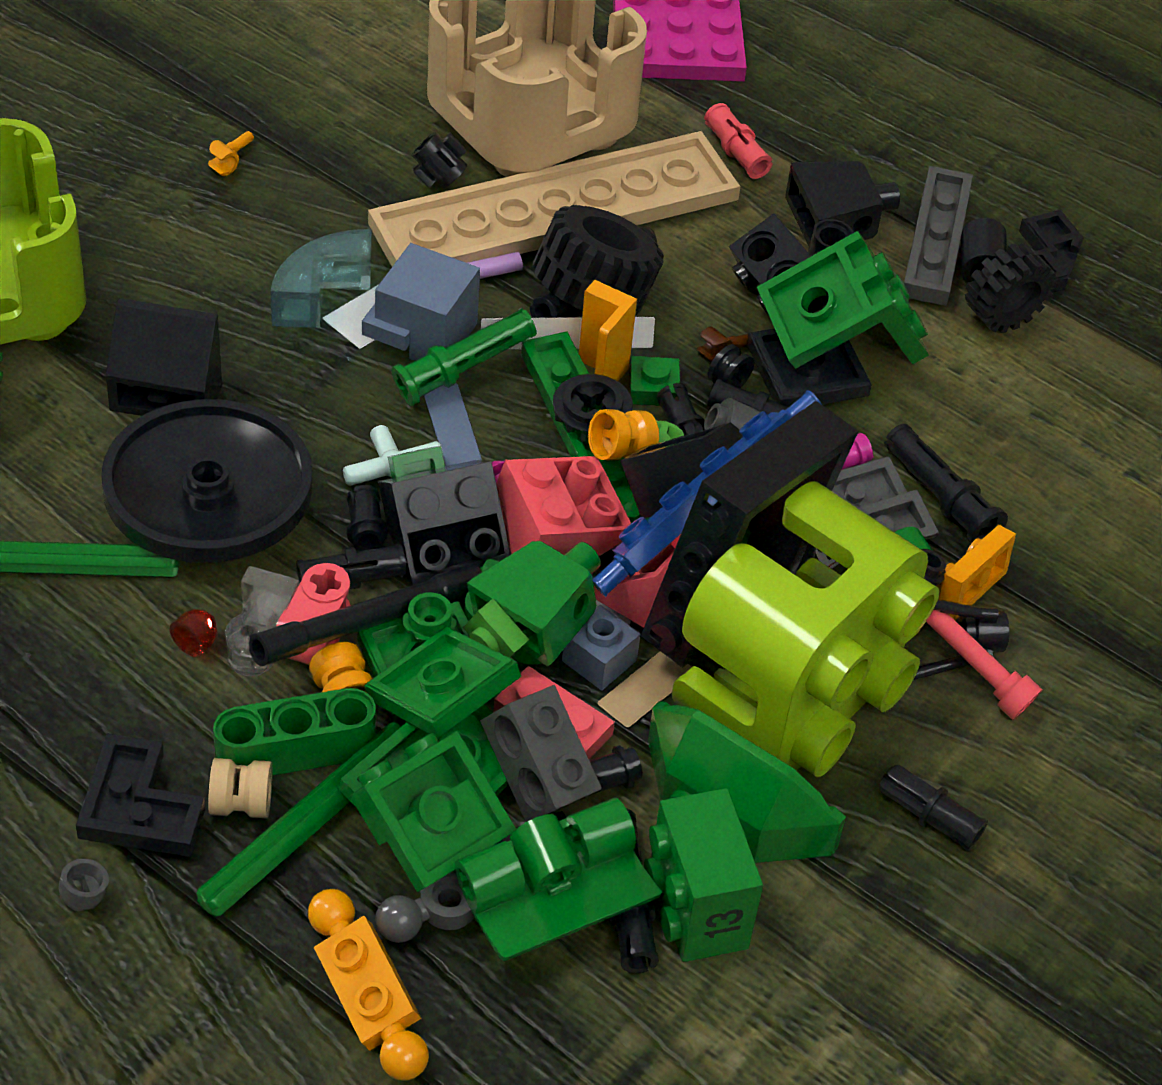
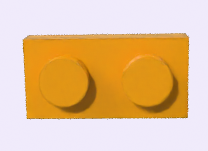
M997 525L983 539H975L969 546L966 554L957 563L951 562L946 565L945 579L941 585L936 586L940 590L939 600L972 606L1007 573L1016 533L1001 525ZM949 614L955 621L960 617L958 615Z

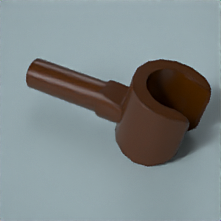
M710 326L700 334V337L707 343L697 347L696 350L712 362L715 356L730 344H734L738 348L747 346L748 334L726 337Z

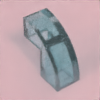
M372 229L348 230L329 234L315 239L294 251L279 267L272 282V326L320 328L323 288L370 290Z

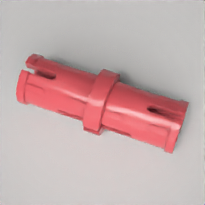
M718 103L710 107L704 116L705 124L720 139L721 148L725 154L735 158L750 178L758 179L765 176L772 168V158L755 141L754 131L747 124H741L726 104Z

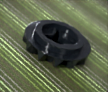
M598 374L578 375L564 381L556 389L553 396L555 421L565 423L567 433L580 430L583 431L586 439H588L590 421L598 410L593 409L589 413L583 412L584 406L593 408L595 405L599 406L601 404V410L613 409L625 414L633 409L632 397L621 383L610 377Z

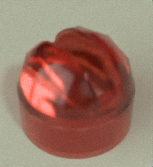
M192 609L183 613L169 628L170 635L175 644L184 653L192 657H200L213 645L218 635L214 616L200 609Z

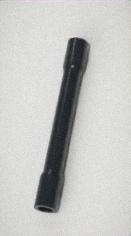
M469 564L435 575L428 581L301 622L292 621L252 634L249 638L250 654L259 666H266L302 654L308 648L403 617L405 613H408L411 600L422 593L433 592L441 594L450 603L464 600L469 591L467 582L482 573L477 565Z

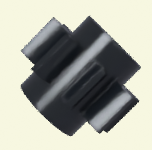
M433 132L418 145L411 155L418 162L412 169L413 173L428 188L436 181L444 189L452 184L466 169L467 164L460 158L466 153V149L451 133L442 139L436 132Z

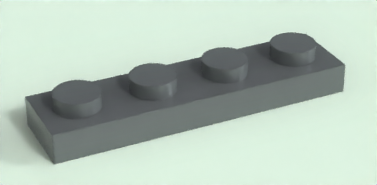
M929 166L904 279V285L911 299L947 306L973 174Z

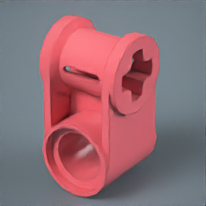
M331 563L316 564L309 568L303 575L288 608L281 614L276 627L292 621L301 622L351 606L347 599L350 590L348 573L342 567ZM340 638L308 648L304 653L288 659L309 665L312 657L320 649L339 642Z

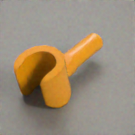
M246 131L226 145L222 141L214 140L210 144L209 150L215 158L209 160L208 166L222 176L230 175L239 164L237 152L254 140L253 134L250 131Z

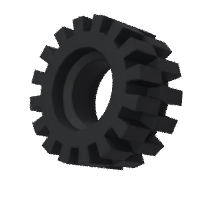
M1021 243L1019 247L1016 244L1008 245L1006 253L1002 248L994 252L996 258L992 261L987 257L982 262L985 267L982 271L975 270L971 276L975 281L968 282L965 288L968 291L965 294L968 306L993 332L998 330L1000 333H1006L1009 326L1012 330L1020 328V321L1022 320L1026 323L1030 322L1033 319L1031 314L1035 310L1040 313L1045 308L1042 302L1044 300L1050 301L1053 296L1050 290L1056 288L1055 272L1031 246L1029 247L1024 243Z

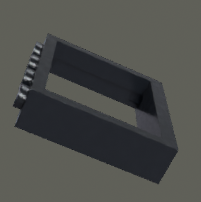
M814 401L702 480L641 637L681 668L702 653L692 646L682 633L687 607L707 572L732 546L742 542L751 519L757 514L759 516L747 544L753 546L795 575L808 542L785 528L782 524L785 501L798 488L811 481H816L832 491L859 431L823 405ZM710 495L722 503L720 507L715 508L707 502Z

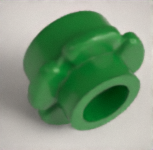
M433 592L422 593L415 596L409 603L408 613L403 615V626L406 632L414 633L418 641L425 642L445 627L455 630L454 610L449 600L443 595Z

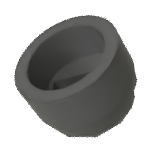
M76 859L69 862L63 868L59 882V893L63 903L75 911L96 908L106 895L109 883V875L106 869L100 863L91 859ZM81 880L82 891L76 889L74 881Z

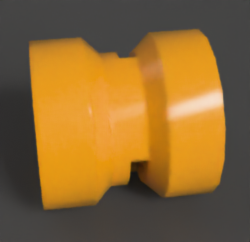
M603 409L595 413L590 421L588 442L591 452L596 458L600 460H619L622 457H628L645 446L658 443L659 428L654 416L647 411L633 410L624 414L619 410Z
M351 642L330 644L320 649L309 663V671L314 683L323 689L322 692L345 688H356L366 692L364 685L373 679L369 673L364 671L365 660L360 649Z

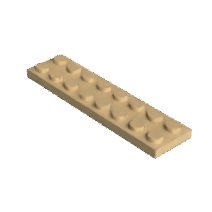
M699 131L559 164L539 171L521 173L369 209L368 225L391 266L395 264L410 243L467 263L514 252L523 254L539 250L555 212L559 211V208L563 206L581 205L599 208L619 215L635 225H640L737 201L739 199L740 185L703 132Z

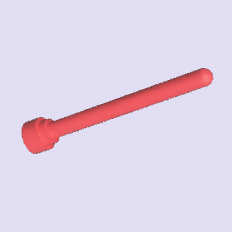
M937 610L932 611L926 623L996 689L993 695L1000 700L997 706L1012 720L1016 719L1043 691L1028 675L1022 678L1016 671L1010 674L948 613Z

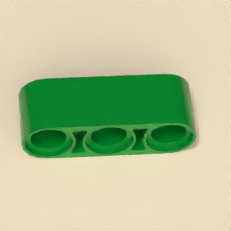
M345 688L237 706L224 710L217 716L213 726L215 758L232 759L236 765L248 766L254 760L271 761L272 776L343 764L375 736L376 704L373 698L365 691L356 688Z

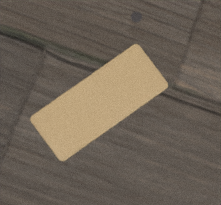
M660 651L599 700L598 706L623 726L631 727L648 713L658 701H662L672 693L673 683L682 674H685L691 666L687 664L681 668Z

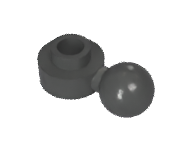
M453 870L421 890L420 898L413 900L403 895L387 898L378 907L375 922L379 933L385 939L395 943H402L414 938L424 921L440 929L455 930L468 925L475 917L459 886L456 871ZM446 901L455 902L458 906L445 907L440 904Z

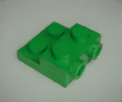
M458 731L441 741L438 740L434 732L423 737L404 749L409 760L395 768L391 766L388 759L357 777L363 787L350 795L378 845L380 846L385 842L389 844L417 892L455 870L456 860L493 846L516 830Z

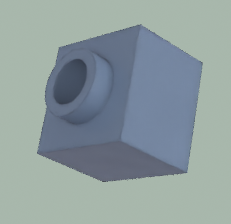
M599 605L595 609L594 614L563 650L562 661L602 691L637 661L641 634L602 605Z

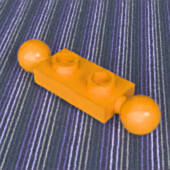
M326 889L317 893L308 906V919L314 930L330 937L314 946V949L360 1042L369 1051L382 1044L380 1063L383 1070L390 1077L401 1081L416 1078L427 1066L429 1051L422 1037L405 1029L422 1018L373 924L365 916L354 921L355 907L353 901L345 892L338 889Z

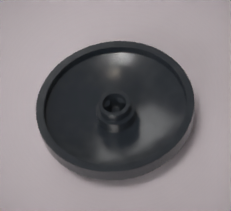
M220 399L178 402L155 409L141 416L123 429L112 442L105 455L101 473L106 510L115 526L127 538L154 554L195 563L236 560L251 556L273 546L285 538L299 524L307 511L312 495L311 458L298 434L280 418L265 410L245 403Z

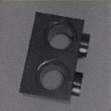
M774 213L729 246L737 261L732 270L747 290L753 286L757 289V286L811 257ZM759 294L758 296H756V298H757L759 304L761 305V307L764 309V311H765V312L767 313V315L769 316V314H768V312H767V310H766V308H765V305H764V303H763V301H762V298H761V296H760V294ZM829 296L815 298L810 303L808 312L814 313L828 303Z

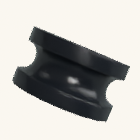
M730 344L724 347L713 359L708 370V379L713 383L717 379H721L725 383L741 388L751 376L755 365L754 358L748 354L741 355V349L734 344Z

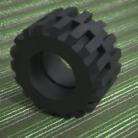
M571 205L559 208V211L555 212L533 261V268L535 269L536 277L542 281V284L549 291L577 309L583 311L585 290L594 280H597L636 298L635 315H638L663 265L664 255L662 250L658 248L659 245L655 240L627 219L599 208Z

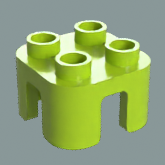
M0 118V345L23 339L32 341L48 340L58 336L66 327L75 322L82 314L86 305L76 206L71 194H59L55 156L46 134L28 122Z
M811 481L802 485L786 499L782 524L785 528L847 568V570L840 575L819 560L810 558L794 575L749 544L740 543L732 546L718 559L700 582L689 602L682 627L685 639L692 646L725 669L719 668L714 673V677L696 666L691 667L673 683L672 700L676 705L702 711L791 766L796 771L802 767L815 777H821L835 765L853 737L856 724L850 718L866 702L881 712L888 711L901 699L911 685L919 669L920 658L904 647L920 631L930 617L938 601L940 590L924 579L928 564L926 552L820 483Z

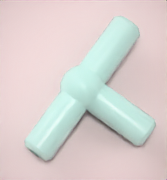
M384 425L376 426L371 430L370 437L379 457L345 466L343 468L345 482L347 485L353 486L385 476L391 477L388 456L441 446V444L434 441L398 451L388 427Z

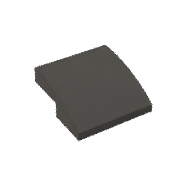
M889 456L841 470L832 492L894 532L904 527L913 526L920 530L926 540L938 535L939 531L918 490L906 491Z

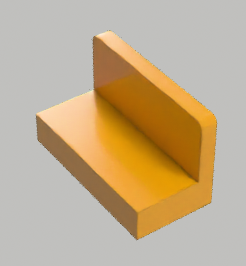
M594 280L584 293L579 355L584 364L595 368L594 374L607 376L619 381L628 371L630 365L637 299L597 280Z

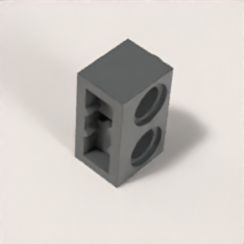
M555 685L511 702L480 720L525 822L538 816L550 814L602 789Z

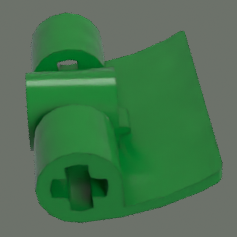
M615 797L571 814L561 821L554 814L535 817L519 826L511 834L510 841H503L455 861L456 876L462 893L489 943L503 961L517 957L655 900L662 893V890L645 870L634 852L636 834L632 819L624 804Z

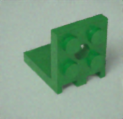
M859 231L757 286L787 358L795 369L881 322L912 364L929 356L921 339L927 336L928 332L916 310H912L908 302L911 297L900 276L898 274L895 275L885 254L881 252L875 255ZM829 296L828 303L822 310L816 313L808 312V307L815 298Z

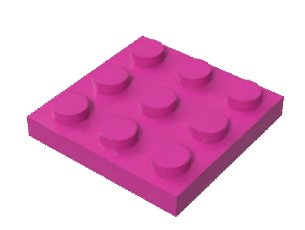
M613 0L614 12L632 7L646 23L647 36L642 78L745 82L747 66L739 0Z

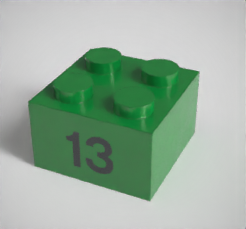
M728 789L661 800L656 825L649 828L652 853L651 858L644 860V868L662 890L660 899L663 907L660 909V919L666 940L668 942L675 941L682 962L749 949L763 883Z

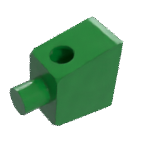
M532 541L467 582L473 614L475 615L478 610L494 599L528 637L529 641L521 650L549 666L595 612L597 603L592 573L601 566L600 558L596 551L585 542H579L563 555L542 541Z

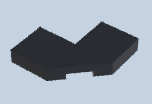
M1061 209L1022 219L1019 232L1056 274V278H1054L1057 282L1056 288L1050 291L1054 293L1065 290L1081 249L1083 236Z

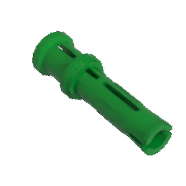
M520 308L513 314L478 330L474 334L446 348L441 345H434L428 348L427 355L406 366L401 364L393 366L391 368L393 380L403 399L409 406L413 407L420 402L421 396L443 385L447 388L455 385L459 379V374L495 357L520 342L535 337L537 335L535 324L529 313Z

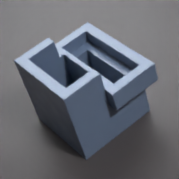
M410 243L375 289V304L362 320V335L404 351L409 346V359L414 361L427 355L428 348L434 345H441L446 348L468 337L478 321L480 267Z

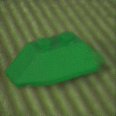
M663 701L656 703L652 709L648 744L660 801L727 788L755 863L826 857L834 854L838 849L846 816L836 807L828 806L821 793L794 768L698 709L681 705L670 706L667 702Z

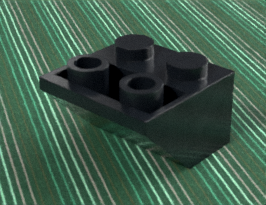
M119 298L116 305L106 370L109 410L143 416L155 409L178 402L217 399L222 387L218 314Z
M730 422L645 446L622 459L621 463L640 516L644 518L651 517L663 507L659 503L661 497L680 482L684 481L687 485L703 472L699 466L706 457L723 446L728 450L743 437L739 432L740 430ZM718 501L713 506L718 508L722 503Z
M472 460L378 481L388 532L393 544L401 543L407 568L406 576L411 586L428 581L435 575L469 564H475L481 568L487 559L501 561L510 555L492 461Z

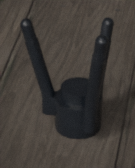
M945 600L937 601L934 610L960 616L956 622L992 656L993 652H1004L1009 642V620L1004 611H998V608H978ZM959 655L919 666L913 680L970 664Z

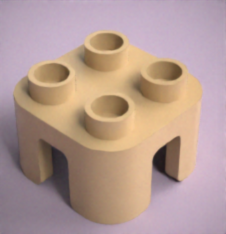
M430 0L428 100L431 106L486 161L494 165L495 169L505 177L543 170L590 150H602L611 147L618 139L629 134L635 128L638 121L647 26L644 19L632 7H627L610 14L607 47L600 49L593 38L596 0H506L505 21L501 28L476 38L477 0Z

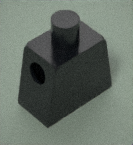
M858 161L793 162L790 165L785 198L808 246L810 245L814 227L819 221L825 219L843 221L851 227L853 232L859 231L863 239L868 240L878 233L882 211L899 208L900 193L897 184L891 182L875 185L865 165Z

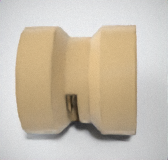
M214 758L209 782V814L213 816H228L233 811H245L250 818L267 819L272 793V762L254 760L251 764L245 766L236 765L232 759ZM239 781V790L237 795V783Z

